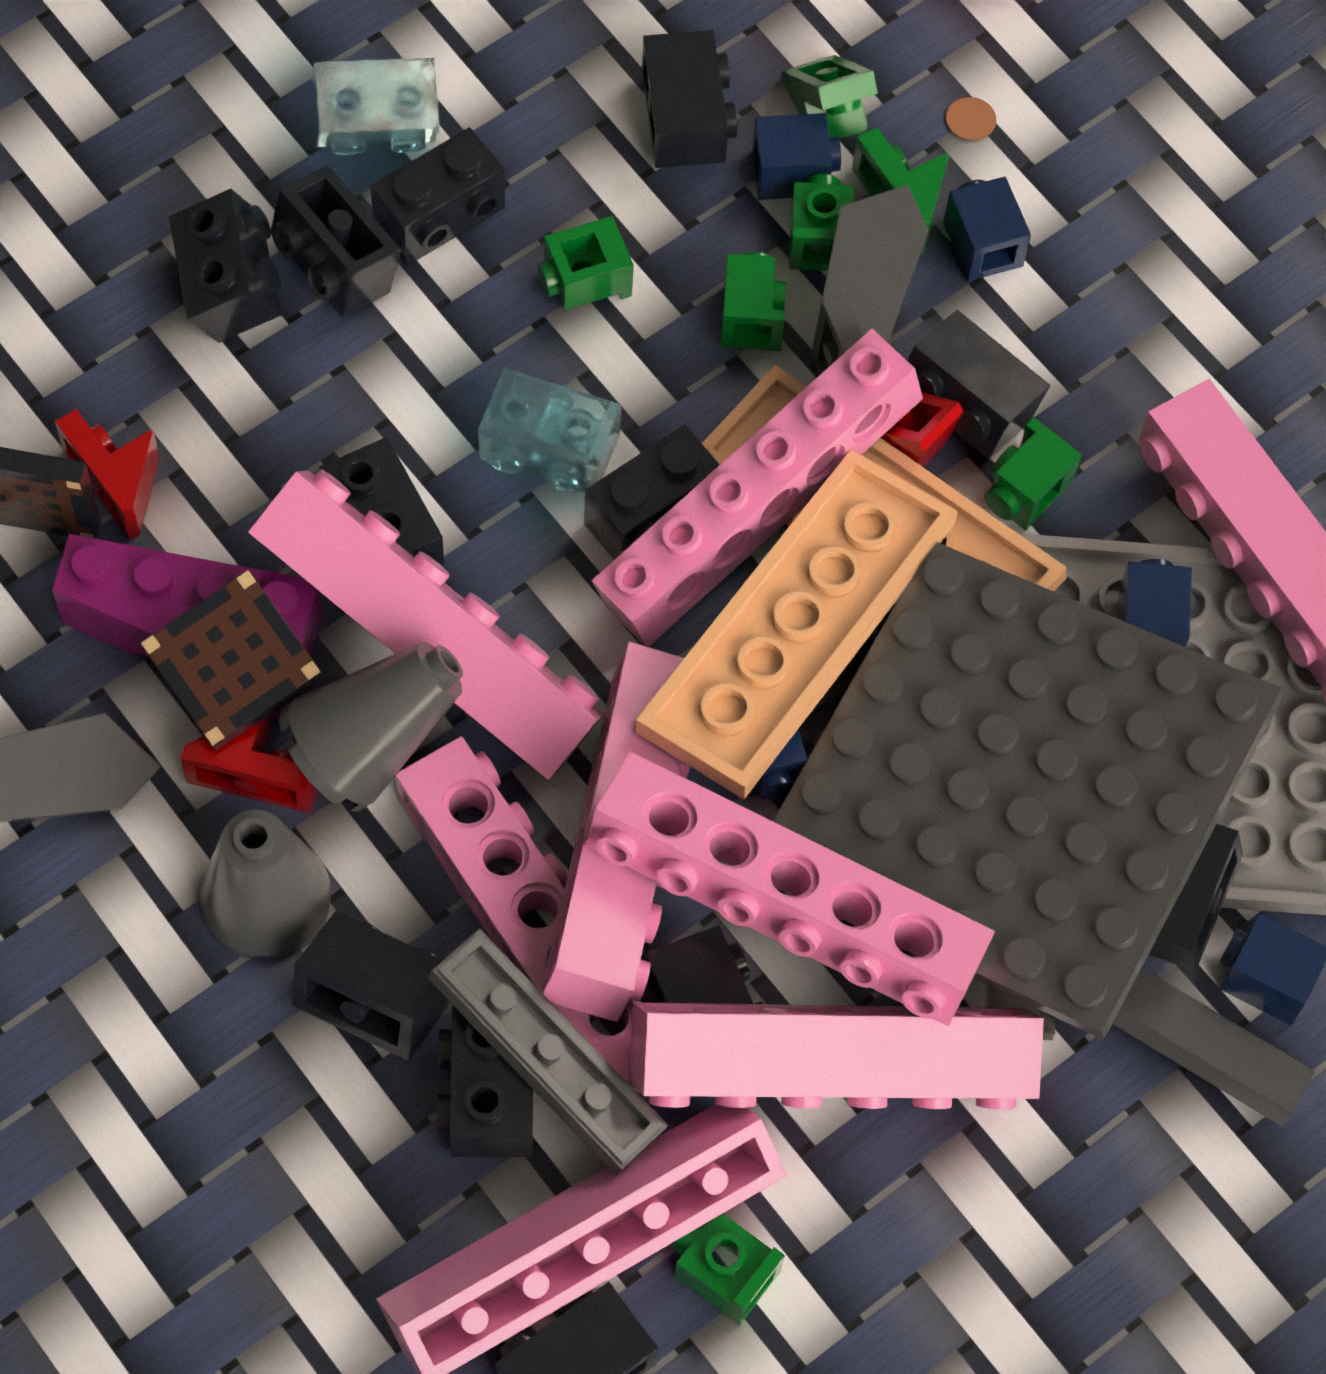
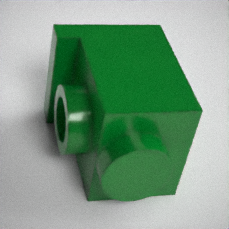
M830 174L812 175L806 179L805 183L794 182L790 221L789 269L828 271L840 208L843 205L854 202V185H841L840 180Z
M613 216L544 236V261L537 263L540 283L547 297L559 296L564 311L619 294L620 299L632 296L634 264Z
M763 252L727 253L720 347L781 351L785 321L786 281H775L776 257Z
M1033 417L1025 426L1020 448L1018 449L1015 445L1009 446L994 463L990 474L995 477L992 487L984 494L986 504L1000 518L1004 520L1012 519L1027 531L1073 483L1082 454Z
M722 1213L676 1241L673 1250L681 1255V1257L676 1262L674 1277L740 1326L780 1274L785 1255L775 1247L773 1249L769 1248ZM719 1247H725L737 1256L738 1260L731 1266H721L714 1261L712 1253Z

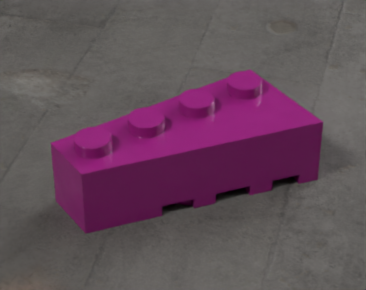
M73 534L68 536L52 589L63 624L130 654L136 655L141 653L147 657L149 655L140 644L142 641L248 569L311 658L323 616L320 591L301 577ZM302 693L293 698L292 700H290L289 702H287L286 704H284L276 711H274L273 718L279 720L281 710L284 707H286L289 703H291L294 699L302 696Z

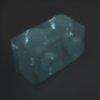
M434 58L315 62L312 83L317 147H331L333 154L353 155L365 152L367 150L366 145L390 144L391 151L407 153L424 150L426 143H435L439 131V115Z
M504 367L478 429L479 459L487 461L492 467L504 473L518 474L523 472L544 479L554 488L564 492H585V489L604 476L620 436L621 404Z

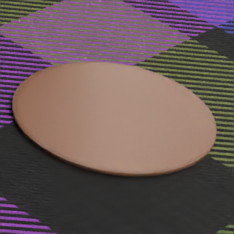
M960 98L954 101L946 112L947 126L956 136L962 139H983L990 135L996 126L995 111L987 102L979 98Z

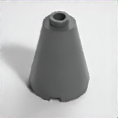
M420 642L294 699L281 710L279 719L281 733L291 726L297 741L295 745L288 749L289 753L308 781L329 801L338 805L347 798L355 803L351 811L360 812L376 801L461 695L462 685L460 678L463 676L461 665L447 648L441 645L434 647L426 642Z
M247 810L237 814L228 821L213 852L200 888V907L203 919L216 941L236 955L251 958V955L272 956L273 959L288 957L309 945L326 924L331 900L329 876L320 858L277 816L264 810Z

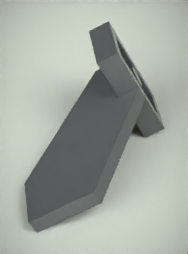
M908 185L843 205L840 208L811 353V359L818 375L822 374L872 328L886 342L889 343L929 231Z
M106 713L0 738V823L119 811L162 766Z

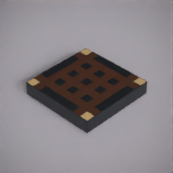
M0 447V524L63 536L73 534L96 539L101 521L86 464L77 460Z
M249 569L140 643L215 751L324 678L320 669Z

